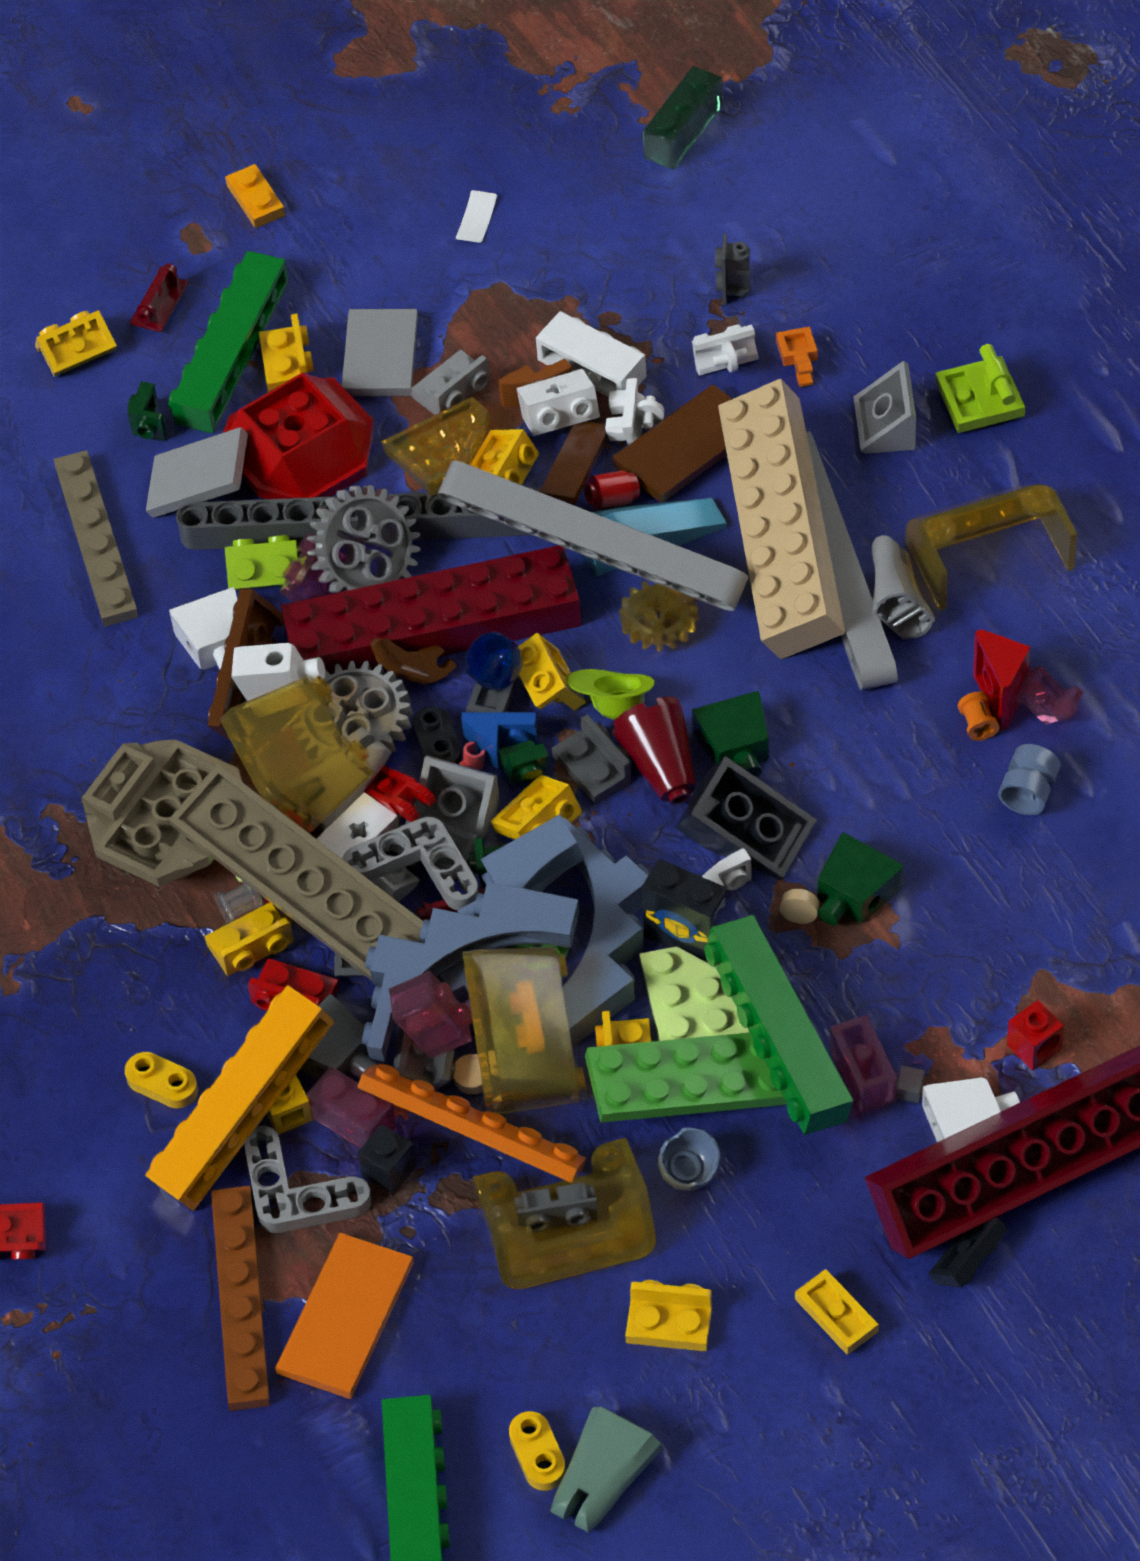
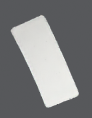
M471 191L456 239L477 243L482 242L497 197L495 193Z

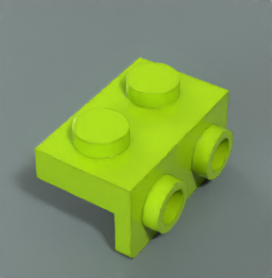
M289 535L268 537V543L254 544V539H238L232 541L233 546L225 547L228 589L234 587L235 591L240 589L301 584L298 543L296 540L290 541Z

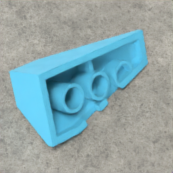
M712 498L616 507L592 512L677 546L727 528V523ZM585 556L596 577L618 569Z

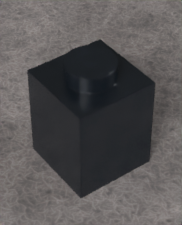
M383 1124L376 1129L358 1151L362 1176L392 1195L417 1167L413 1143Z

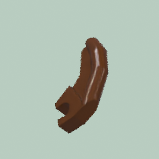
M375 638L370 643L377 662L388 672L392 670L395 677L422 685L430 684L445 678L457 667L450 658L444 664L437 665V658L445 652L439 645L423 648L419 651H405L387 638Z

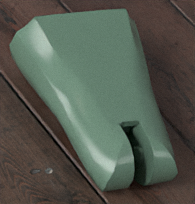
M601 1406L592 1407L570 1464L556 1491L550 1512L563 1520H567L573 1514L583 1495H587L588 1497L576 1516L575 1526L590 1533L602 1521L629 1485L663 1449L660 1441L652 1433Z

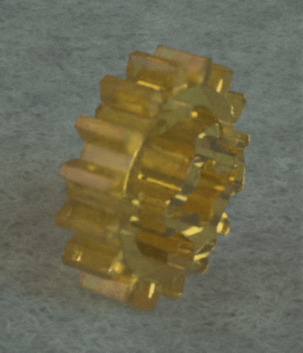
M644 580L642 581L641 590L631 587L629 589L630 598L623 597L621 600L622 608L619 609V618L622 623L623 634L630 633V642L632 644L641 640L642 649L644 650L651 644L656 645L657 652L662 651L663 644H668L669 647L675 649L677 639L687 642L688 632L696 631L698 607H696V601L693 597L657 583L650 586ZM658 611H661L660 618H657Z

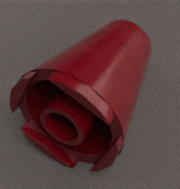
M675 697L656 698L658 705L646 708L645 703L642 702L623 712L613 722L615 728H612L615 738L627 751L634 764L661 801L676 805L687 801L691 797V792L696 787L681 702Z

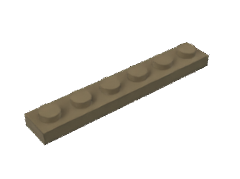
M85 450L53 459L103 626L106 627L139 618L88 451Z

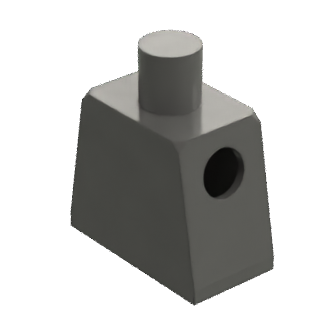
M329 994L319 1007L335 1022L299 1071L334 1088H340L353 1074L360 1079L362 1073L369 1067L379 1063L369 1058L367 1045L362 1044L365 1026L334 996Z

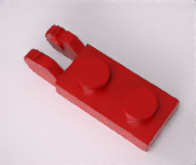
M386 766L381 768L364 791L397 815L399 813L403 818L411 822L419 818V813L412 805L414 798L429 807L436 802V798L429 789L418 783L416 779Z

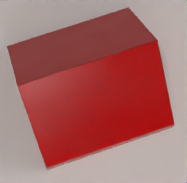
M981 629L975 631L973 676L980 691L989 695L991 701L989 709L993 717L998 721L1000 731L1009 727L1028 690L1031 646Z

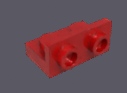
M269 958L258 979L252 977L248 983L251 1003L265 1011L269 1010V1005L273 998L282 993L287 985L317 1006L329 994L335 997L340 988L338 979Z

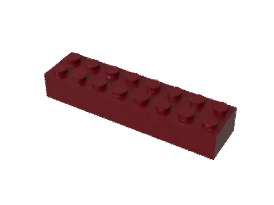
M559 545L280 605L287 642L295 646L303 660L320 657L324 663L325 671L330 675L335 674L336 664H339L343 671L348 670L350 661H354L356 669H360L362 664L368 661L373 671L379 665L370 645L375 638H387L405 651H419L423 648L439 645L445 651L439 656L442 657L529 638L536 633L543 635L582 626L579 596L565 549Z
M1140 1045L864 1177L891 1249L910 1259L1139 1148Z

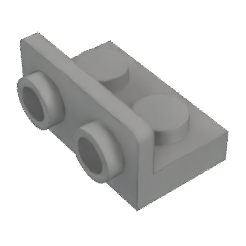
M460 349L411 388L412 398L439 419H442L449 412L457 410L463 401L473 393L482 390L486 386L488 381H490L489 361L483 355L474 360Z

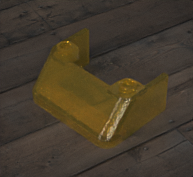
M1041 484L1018 485L916 516L907 523L906 543L939 610L947 608L948 572L937 550L959 542L1040 518L1067 571L1075 568L1077 532L1056 492L1052 488Z

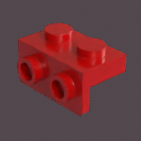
M45 1203L0 1204V1253H11V1260L35 1259V1251H46Z

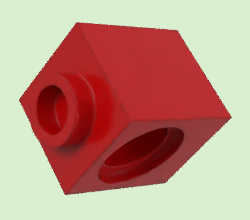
M1037 1000L1008 1021L1007 1046L1033 1071L1062 1050L1064 1025Z

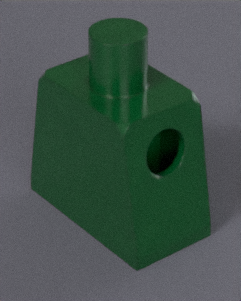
M759 691L691 709L692 731L713 765L726 756L756 778L760 776L762 769L759 763L769 758V739Z
M843 832L818 878V899L824 903L818 910L819 917L825 923L835 926L844 914L857 922H865L901 890L904 879V865Z

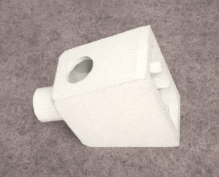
M234 587L169 610L175 636L200 669L205 670L218 665L219 670H221L225 653L224 644L229 636L233 620V606L237 602Z
M290 643L242 646L234 648L231 677L259 718L306 703L310 698L311 681L325 678V666L320 657L303 660L295 646Z
M982 1077L923 1086L922 1107L937 1142L1020 1103L1014 1091L994 1097L988 1080Z

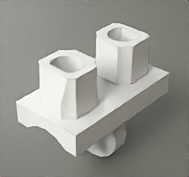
M739 324L727 327L723 333L712 336L706 333L694 337V341H692L696 371L699 376L725 368L732 373L738 371L739 364L759 359L755 345V331L752 325L741 327Z
M637 378L627 379L626 389L609 391L608 402L612 415L623 414L622 417L606 419L605 429L610 441L627 440L629 445L642 436L643 428L651 429L653 424L661 422L664 418V407L662 404L655 401L654 396H646L645 398L638 392L639 382Z

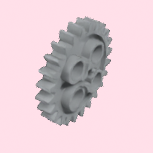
M372 485L364 486L362 490L360 486H351L349 493L347 490L337 491L338 500L334 497L325 499L329 510L324 508L316 510L322 520L321 522H310V526L317 530V534L308 536L307 540L316 543V548L308 551L307 554L309 556H317L318 561L311 567L312 570L322 569L324 571L319 578V582L332 581L329 592L335 593L340 590L343 592L399 580V578L412 577L406 568L407 566H417L418 564L410 556L411 553L421 550L418 546L412 545V540L418 538L420 533L410 532L409 527L416 522V519H405L404 515L409 507H396L399 500L398 496H389L387 498V489H377L375 492ZM353 512L358 517L356 529H353L350 524V516ZM384 525L389 530V538L386 542L381 536V529ZM339 531L350 538H362L364 544L388 550L391 556L388 557L378 550H365V545L342 539L337 536V532ZM341 546L347 552V558L344 563L340 561L338 556ZM372 559H375L378 565V571L374 576L370 572Z
M350 661L348 670L344 671L339 664H336L335 674L330 675L325 671L324 680L321 682L317 680L311 681L313 690L310 691L309 700L304 704L295 706L298 713L293 715L296 725L294 730L303 750L309 751L312 760H316L319 757L322 760L346 737L360 727H364L375 737L374 742L380 741L390 751L395 752L396 748L393 741H405L406 738L402 729L411 728L408 717L413 715L410 706L411 699L404 687L403 681L397 680L392 670L385 674L380 664L372 671L368 661H365L360 669H356L354 661Z

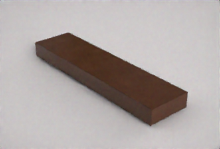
M584 421L572 426L540 493L571 505H576L608 439L605 429L606 425Z

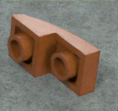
M564 358L544 367L537 373H534L528 365L508 373L505 377L498 380L500 403L504 407L520 406L517 393L518 387L572 372V366Z

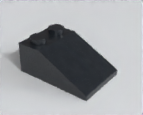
M725 756L709 769L675 828L705 849L724 857L744 848L751 858L752 869L781 880L784 878L817 819Z

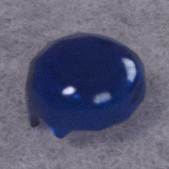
M496 631L484 633L471 644L466 654V673L480 686L490 691H500L508 688L517 680L523 667L519 646L505 635Z

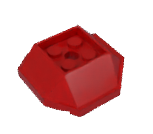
M302 372L229 415L223 430L224 433L241 427L248 434L242 479L258 497L264 499L332 497L337 494L338 490H344L367 476L374 434V422L369 414L334 377L319 378Z

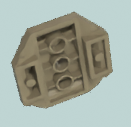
M176 739L154 741L141 745L138 742L123 743L82 796L96 857L156 886H162L174 880H184L193 872L209 866L214 858L171 826L168 819L217 763L242 782L239 769Z

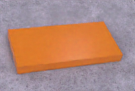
M339 1232L275 1367L276 1373L352 1399L413 1267V1257Z

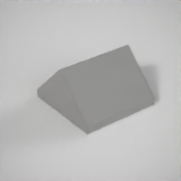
M902 361L853 397L860 450L865 454L915 450L916 413L909 364Z
M425 756L419 783L429 789L436 798V802L429 807L415 799L414 807L417 812L480 836L484 841L491 826L490 821L495 817L500 807L497 775L431 756Z

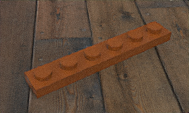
M251 1186L211 1190L229 1410L235 1411L270 1406Z

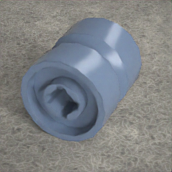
M1020 745L1014 752L1008 772H1006L998 791L999 800L1010 810L1020 814L1037 815L1041 813L1051 792L1050 786L1054 784L1060 770V760L1050 750L1039 745Z

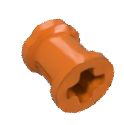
M981 691L965 695L957 704L959 712L966 718L968 724L967 734L974 741H983L993 737L1000 729L998 721L995 717H992L989 709L991 704L989 695Z

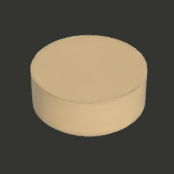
M791 889L782 896L780 913L791 922L807 924L816 919L820 903L818 898L807 890Z
M467 1054L455 1062L456 1069L453 1080L455 1086L461 1092L478 1094L489 1087L492 1081L491 1065L485 1057L478 1054Z

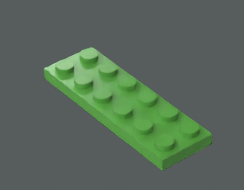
M750 1033L588 1047L585 1053L600 1123L787 1105L781 1090L777 1091L772 1084L770 1070L765 1060L757 1056Z

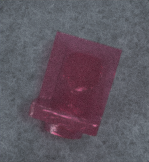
M1042 666L1030 669L1017 697L1044 724L1060 720L1065 721L1072 717L1078 708L1077 703L1083 691L1078 686L1064 690Z

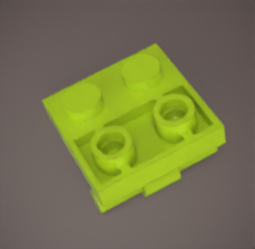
M985 344L979 349L983 361L936 372L935 374L936 385L958 433L1025 416V405L1002 356L997 357L991 344Z

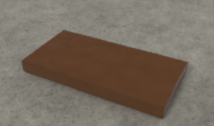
M714 384L710 385L612 457V465L619 471L633 472L642 489L660 503L665 502L727 456L718 405L732 400V398Z

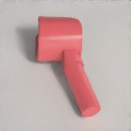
M476 742L466 743L463 748V761L459 765L476 770L482 769L485 762V749L480 754L473 755Z

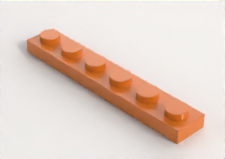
M373 1064L362 1073L357 1088L570 1183L582 1172L587 1160L586 1157L579 1155L578 1151L570 1145L564 1143L554 1144L547 1141L534 1129L528 1127L518 1128L511 1125L498 1113L477 1110L471 1107L466 1099L459 1096L441 1094L435 1091L434 1086L422 1080L412 1081L399 1075L397 1069L386 1064Z

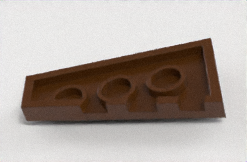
M240 589L237 602L233 606V620L229 636L224 644L223 662L221 670H219L216 677L217 687L213 703L208 710L207 726L227 739L238 738L250 708V704L231 677L234 648L275 644L276 641L272 637L275 626L282 627L283 625L282 613L253 589Z

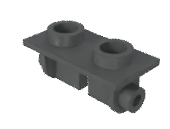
M723 233L722 248L716 247L715 268H722V271L717 270L716 291H722L723 305H726L727 296L743 298L751 290L750 248L744 242L727 243V233Z
M581 1182L557 1187L558 1200L551 1201L549 1188L521 1192L520 1197H514L519 1232L530 1231L538 1233L554 1226L567 1224L581 1226L591 1220H597V1200L593 1185L585 1186V1183Z

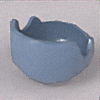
M686 1127L664 1142L658 1156V1168L663 1180L673 1188L684 1191H696L710 1183L716 1175L721 1153L716 1140L705 1130Z

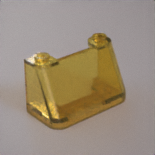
M307 675L230 708L220 718V721L262 797L293 822L311 833L372 776L374 771L367 761L370 754L365 747L357 740L349 742L345 739L329 713L327 707L333 702L330 696L333 692L332 688L320 676L314 679Z
M556 947L478 949L462 952L486 1111L504 1114L579 1102V1090H586L583 1067H575L561 982V977L568 976L565 954H557Z
M627 1138L602 1144L593 1152L591 1156L593 1173L577 1177L572 1183L564 1180L521 1191L528 1192L549 1188L551 1201L558 1200L557 1187L581 1182H584L585 1186L593 1185L597 1200L598 1219L591 1220L581 1226L560 1225L550 1227L548 1230L538 1233L532 1232L530 1226H518L514 1197H520L521 1192H517L512 1177L501 1171L473 1176L476 1195L500 1277L507 1287L524 1289L641 1259L653 1251L656 1245V1234L648 1190Z

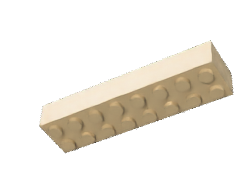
M780 378L718 405L760 638L781 660L845 634V628L800 398Z

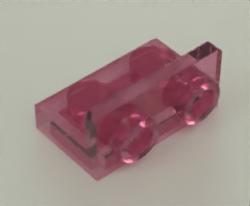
M310 532L302 539L297 548L301 552L298 559H294L282 575L286 581L279 592L293 602L325 596L331 593L329 592V587L332 581L319 582V578L324 571L322 569L312 570L311 568L318 561L317 556H309L307 554L308 551L316 548V543L307 540L308 536H313ZM339 551V559L344 563L347 556Z

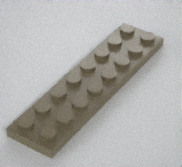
M218 763L168 819L171 826L371 981L370 970L365 968L369 947H376L379 935L422 943L420 942V933L423 921Z

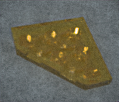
M471 397L381 442L385 454L432 496L438 493L452 461L471 464L490 426L491 419L488 410Z

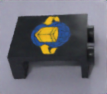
M659 859L641 887L644 937L668 948L679 947L708 963L705 956V945L708 942L711 927L718 925L714 923L713 915L728 893V888Z

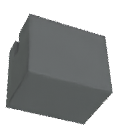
M902 1066L896 1086V1099L919 1103L925 1080V1070Z

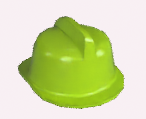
M584 669L572 672L567 676V684L571 689L590 695L594 708L602 716L614 720L626 710L644 702L645 693L654 687V680L650 676L643 674H623L606 670Z

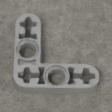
M434 817L417 819L353 846L344 853L342 858L370 881L421 860L446 904L454 910H459L474 902L478 895L476 878L444 824ZM428 832L430 836H435V838L429 840L427 836H422V834ZM409 839H412V844H415V847H411ZM394 844L400 845L405 849L398 856H389L384 853L386 847ZM374 853H377L379 862H377L376 856L373 857ZM444 857L453 859L455 862L451 868L445 870L439 869L434 865L438 859ZM360 861V863L362 865H366V867L360 869L359 866L354 865V863ZM458 878L460 888L463 891H467V894L461 895L459 891L455 892V879Z
M266 1125L257 1126L244 1143L258 1220L265 1231L270 1233L292 1231L358 1217L369 1210L372 1203L368 1183L359 1177H346L289 1189L279 1136L272 1127ZM261 1140H266L269 1159L261 1160L258 1142ZM266 1172H275L280 1176L278 1182L272 1186H263L258 1182V1179ZM356 1191L358 1201L350 1202L349 1192ZM330 1195H336L337 1207H333ZM318 1197L325 1201L324 1207L318 1212H309L303 1208L305 1202L310 1198ZM277 1198L280 1217L272 1219L269 1199Z

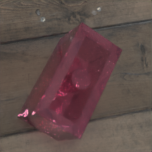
M431 971L389 988L393 1020L430 1058L472 1041L469 1025L473 1023V1019L468 1006L464 1002L460 1003L453 996L448 984L445 982L441 983Z
M867 1014L831 1026L830 1051L859 1113L861 1114L896 1102L897 1076Z
M330 1066L307 1093L312 1118L362 1148L381 1124L395 1131L397 1125L393 1104L357 1088L358 1082Z

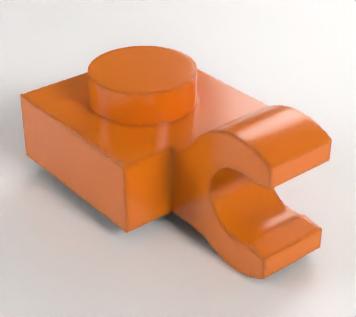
M810 326L776 332V343L783 366L794 365L799 387L813 385L811 362L818 361V351Z

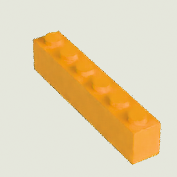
M287 985L282 993L273 998L269 1005V1010L258 1025L253 1026L249 1030L245 1042L237 1053L225 1062L221 1074L213 1085L201 1094L198 1105L189 1117L177 1126L174 1137L165 1149L153 1158L150 1169L145 1176L191 1211H194L335 1021L322 1008Z

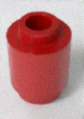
M625 470L590 476L588 484H585L584 495L587 503L599 511L630 505L632 501L639 498L640 487L638 479L633 472L627 473Z

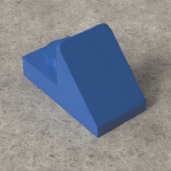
M462 712L464 740L467 743L471 741L476 742L475 750L479 754L485 749V759L497 769H499L500 746H513L530 740L537 745L536 712Z

